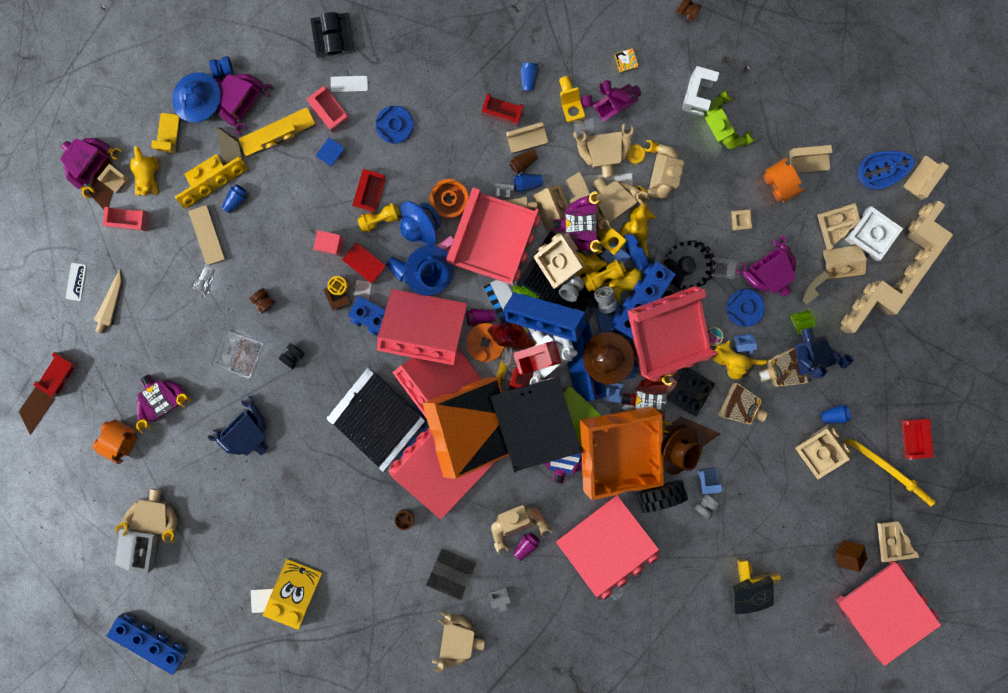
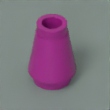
M471 308V310L466 311L468 326L475 327L478 324L495 321L494 310Z
M531 532L524 534L513 555L522 561L539 547L540 540Z

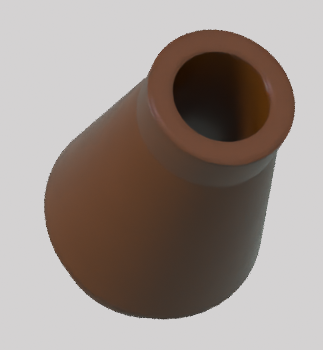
M531 149L512 157L508 163L516 175L522 174L538 159V156Z

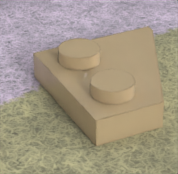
M856 203L817 214L826 249H832L841 238L843 239L859 223L860 218Z
M898 521L877 523L882 562L919 558V554L914 551L910 544L911 541L904 534L903 528Z

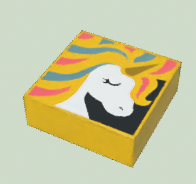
M633 48L614 54L620 73L639 67Z

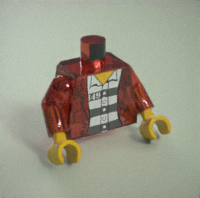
M665 374L660 379L654 381L647 378L640 381L639 385L635 386L634 394L623 393L622 404L633 405V410L653 406L662 414V433H670L665 431L664 428L666 424L672 425L670 422L665 421L668 386L676 383H671L669 377L675 376V374Z

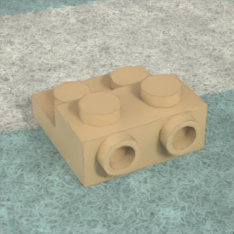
M558 233L552 238L550 244L541 246L538 249L539 252L533 256L554 289L560 287L586 267L576 252L579 249L568 233Z
M829 424L795 448L817 479L841 466L851 458V448L846 442L842 443L838 438L840 437L839 431L835 427L831 428Z

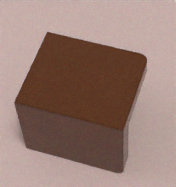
M328 288L323 289L332 311L352 304L347 292L342 296L332 294Z
M843 541L835 553L839 567L857 572L861 571L868 559L865 545L849 541Z

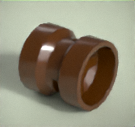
M683 0L676 13L679 15L684 14L687 20L692 23L703 6L698 3H692V0Z
M265 288L258 290L249 298L250 302L257 306V311L260 314L265 313L276 304L272 298L268 297V292Z
M408 509L400 510L394 519L396 527L401 530L410 529L415 521L413 512Z

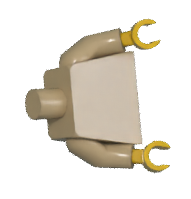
M647 140L646 142L651 143V147L649 149L644 148V150L651 153L658 152L649 189L647 190L641 186H636V188L646 192L649 198H666L671 191L679 186L684 161L679 159V154L675 148L662 144L659 145L655 141Z
M150 489L149 499L142 498L135 502L125 513L121 523L116 526L115 531L118 534L120 529H124L123 537L128 534L127 527H129V530L161 534L165 543L166 539L171 537V542L174 543L176 541L174 533L178 519L174 509L170 506V502L160 501L162 490Z

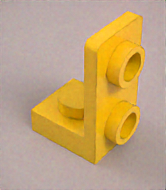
M160 114L157 141L152 140V149L160 152L176 153L180 122L178 115Z
M745 558L737 559L740 582L746 585V587H755L757 583L761 582L767 584L773 581V584L777 583L776 580H781V575L778 573L750 577L753 574L751 563H748Z

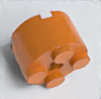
M786 158L765 169L766 174L763 175L767 185L771 184L775 191L772 193L777 202L782 201L783 203L805 191L804 187L801 189L799 187V184L802 182L791 164L786 165L785 162L788 161Z
M453 179L439 181L433 187L430 194L431 206L441 218L448 220L462 216L469 199L465 186ZM448 195H451L452 198L455 197L451 204L447 201L444 202Z
M482 323L470 330L467 335L466 346L473 358L478 361L489 362L501 355L505 346V339L498 327L489 323ZM483 337L491 340L489 343L490 347L486 348L480 345L483 342Z
M115 419L110 422L105 421L100 429L102 433L99 439H96L93 443L92 449L98 455L116 464H120L124 461L121 458L124 455L128 456L136 442L137 437L134 436V433H137V430Z

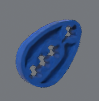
M900 151L873 153L861 161L858 168L859 179L865 187L871 190L884 189L895 184L908 174L914 166V158L910 154ZM903 158L909 161L906 167L905 165L896 166V164L903 161ZM885 164L891 167L888 170L889 174H887V171L879 173V177L877 174L870 176V180L868 177H864L866 169L868 172H872L875 170V166L878 169L883 168Z

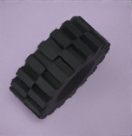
M688 240L679 242L676 246L670 248L671 251L666 254L668 259L664 260V265H667V269L676 274L672 279L674 286L679 285L678 288L688 289L693 286H703L707 284V281L711 280V274L715 273L713 266L716 265V261L712 260L715 256L713 253L710 254L709 251L711 249L708 246L705 247L703 242ZM687 257L694 259L696 262V268L691 273L683 269L682 264Z
M683 480L664 483V486L641 490L636 494L642 513L660 511L677 506L688 500Z

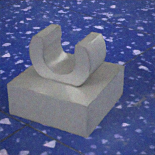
M495 184V198L500 200L513 199L514 185Z
M506 587L488 593L492 609L498 607L500 613L508 611L507 604L511 603Z

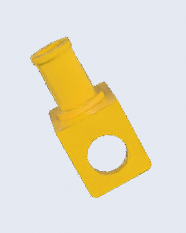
M570 76L560 78L559 83L562 88V92H560L561 105L566 121L569 123L584 119L585 114L580 101L579 87L573 88ZM576 107L579 109V113L576 116H571L568 110Z
M596 225L597 236L604 243L601 245L613 255H616L627 240L613 228L608 230L604 227L602 228L604 233L601 234L598 225ZM615 242L617 246L612 248L610 244Z

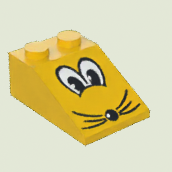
M286 559L262 616L299 630L323 572Z

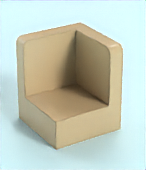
M109 164L98 177V180L115 193H118L129 178Z

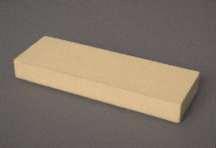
M208 205L188 211L206 265L209 266L226 260Z

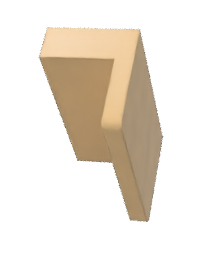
M544 122L506 132L511 154L548 144Z
M832 145L793 148L789 151L790 164L796 173L830 170L829 154L832 153Z
M925 156L903 187L919 199H925L949 166L944 162L938 164L928 156Z
M560 184L548 187L533 195L546 230L553 228V219H565V210L568 208V203Z
M859 246L823 250L826 272L830 276L827 280L866 273L867 259L862 248Z

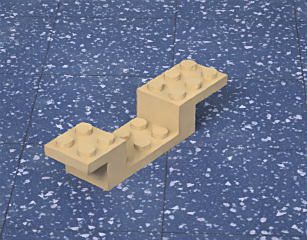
M936 201L924 205L918 212L919 218L916 221L913 220L908 226L907 230L909 232L906 236L924 248V250L921 249L917 253L913 266L910 265L905 270L904 275L906 276L903 280H899L893 288L883 280L873 282L872 284L869 283L863 290V293H865L861 299L858 298L853 304L851 314H847L842 319L840 330L845 333H855L873 307L885 315H897L953 236L952 233L934 221L945 204Z

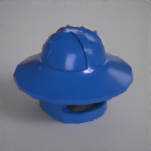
M203 72L191 73L183 77L177 83L172 95L174 111L181 119L190 123L209 119L217 111L221 102L219 84L212 76Z
M411 201L403 202L400 209L402 219L399 223L401 236H404L411 242L418 241L425 246L434 245L437 241L436 230L441 224L436 210L427 203L417 205ZM425 209L433 215L435 219L434 225L430 217L424 211Z
M426 245L410 254L405 262L404 277L412 291L420 295L431 296L440 293L448 287L453 278L454 265L448 264L446 260L448 253L446 250L438 246Z

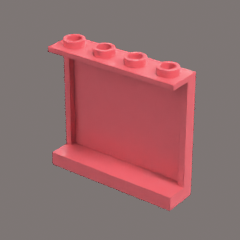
M472 188L446 259L448 264L514 285V282L519 281L522 270H519L521 263L525 264L528 256V252H526L527 246L532 245L535 234H532L533 229L539 226L541 220L539 209L533 211L483 194L479 189Z
M693 286L628 310L641 376L652 381L658 380L665 374L676 373L678 369L692 367L696 362L707 361L712 356L717 355V352L710 348L701 301L702 298L706 297L705 289Z
M391 289L378 334L377 351L454 365L467 303Z
M458 347L454 365L412 357L392 372L425 417L423 402L445 393L455 392L463 386L481 379Z
M428 428L425 432L418 435L417 441L412 446L405 449L403 456L399 460H395L391 464L388 472L395 481L438 518L442 519L494 463H490L457 479L443 477L436 453L435 440Z
M618 495L556 541L599 600L602 598L605 600L610 597L616 587H623L628 582V578L633 574L634 576L640 574L644 570L643 567L657 561L659 559L658 555L661 554L660 550Z
M889 561L890 565L847 596L843 597L841 595L835 599L879 662L884 666L941 626L938 622L939 616L933 609L930 610L926 605L928 603L927 599L922 593L918 594L915 590L917 586L911 578L907 579L904 572L906 570L899 562L896 563L894 561Z

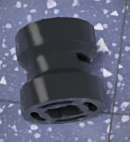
M289 343L286 347V352L282 353L278 359L291 369H294L297 366V361L302 359L305 353Z

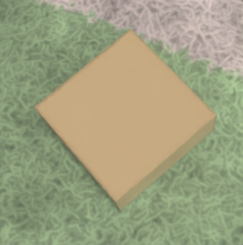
M751 209L731 211L733 231L753 228Z

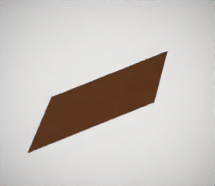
M108 158L94 175L91 187L95 189V193H92L91 190L89 191V194L103 210L104 207L109 206L113 190L98 180V177L109 164L115 167Z
M37 387L33 389L19 410L29 435H31L54 401V397H51Z
M681 416L673 421L672 425L665 427V431L670 433H663L669 436L682 427L690 426L696 430L698 443L702 447L720 435L716 431Z

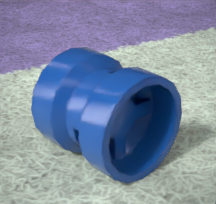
M229 56L222 57L221 60H209L210 70L214 79L220 78L221 75H233Z

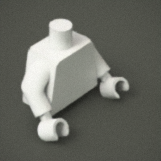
M537 330L532 334V337L537 342L535 346L555 340L562 363L534 371L533 378H531L529 384L554 376L569 361H572L578 353L574 350L571 340L551 334L545 335L544 332Z

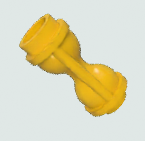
M389 203V205L382 209L380 214H361L357 221L362 232H371L370 230L375 229L381 221H399L398 217L401 216L397 205L393 206V203Z
M615 259L613 260L614 262L607 265L606 270L585 274L586 276L582 279L588 292L596 291L609 278L618 279L624 277L623 273L626 272L622 261L617 262Z

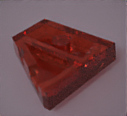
M503 321L492 325L487 330L499 346L524 350L536 345L522 326Z

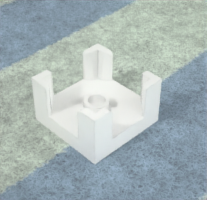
M696 66L691 75L681 110L704 116L705 111L709 110L711 101L699 97L702 86L712 88L713 82H716L719 72Z
M871 206L864 210L861 220L854 230L847 234L844 240L851 245L856 244L869 253L868 257L873 261H879L886 254L903 228Z

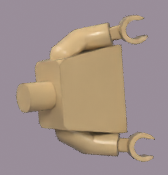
M622 124V132L587 136L582 129L583 134L580 137H577L576 132H574L573 135L577 141L579 155L588 165H592L593 169L601 168L603 178L614 177L613 166L620 165L621 161L626 159L630 150L631 135L634 131L632 124L629 130H625V124Z
M602 176L594 181L593 185L601 192V194L596 196V200H603L601 204H596V224L599 227L600 233H604L602 229L604 227H608L610 230L609 223L637 203L636 200H638L641 206H644L645 204L641 200L643 198L650 200L648 194L623 181L617 182L615 180L608 185Z
M521 505L498 515L497 521L491 526L495 541L494 546L499 555L500 550L503 548L508 552V547L503 540L504 538L533 526H539L542 537H545V531H549L552 534L550 524L545 522L543 515L537 507Z
M445 611L441 612L445 616L443 620H438L444 625L439 658L442 660H432V663L438 664L437 668L432 669L433 671L442 672L444 669L466 662L467 659L471 658L472 649L484 650L485 639L474 638L475 628L462 615L448 614Z

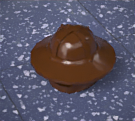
M604 332L592 337L586 344L583 352V365L588 375L595 381L603 384H616L624 380L632 371L635 362L634 350L629 341L622 335L613 332Z
M690 426L682 427L674 434L666 437L662 442V466L665 472L670 475H676L684 470L691 471L695 469L703 450L702 445L698 443V435L695 429Z

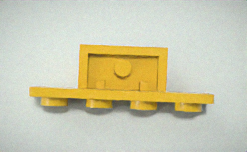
M304 108L239 138V143L244 154L250 156L265 148L270 149L282 140L292 139L295 134L314 126L315 122L309 109Z
M215 154L185 173L191 187L176 195L175 198L186 209L241 175L249 168L241 157H237L224 165L220 157Z

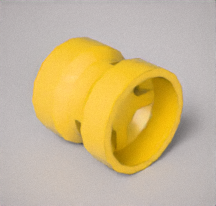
M334 276L328 281V290L334 295L342 296L349 289V284L343 277Z

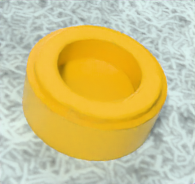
M634 144L631 145L626 158L632 164H639L644 160L646 153L641 145Z

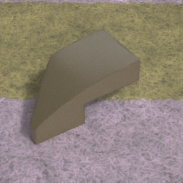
M218 127L217 135L224 165L237 157H241L243 160L240 143L237 141V138L225 132L221 127Z
M821 271L808 284L803 296V302L806 305L819 296L815 288L830 277L826 271Z

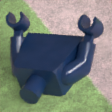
M812 327L801 330L804 341L795 345L800 375L811 373L814 378H823L827 374L826 368L837 364L836 361H838L841 368H847L853 362L852 356L845 354L841 357L840 353L832 349L826 336L815 337Z
M248 396L250 398L248 405L243 400L241 401L243 406L249 408L248 410L244 409L222 432L217 429L212 430L216 433L215 438L208 435V439L210 441H217L216 444L226 453L244 454L247 456L255 450L259 455H263L268 449L262 442L266 437L264 433L266 425L263 415L257 406L254 405V399Z

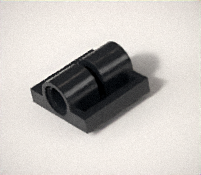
M328 12L321 14L319 17L310 18L317 58L355 52L348 12L341 14Z
M687 367L675 385L668 401L697 417L715 383Z

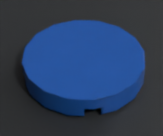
M388 106L378 114L376 130L381 139L387 143H403L413 133V118L405 108L401 106Z
M631 233L623 236L627 240L624 246L631 260L639 270L645 269L648 266V260L644 250L638 246V240Z
M751 289L736 291L729 297L726 305L729 319L734 324L742 327L757 324L765 312L763 298L759 293Z

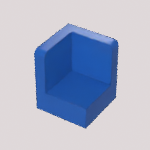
M328 137L316 154V157L332 167L339 156L343 157L347 150Z

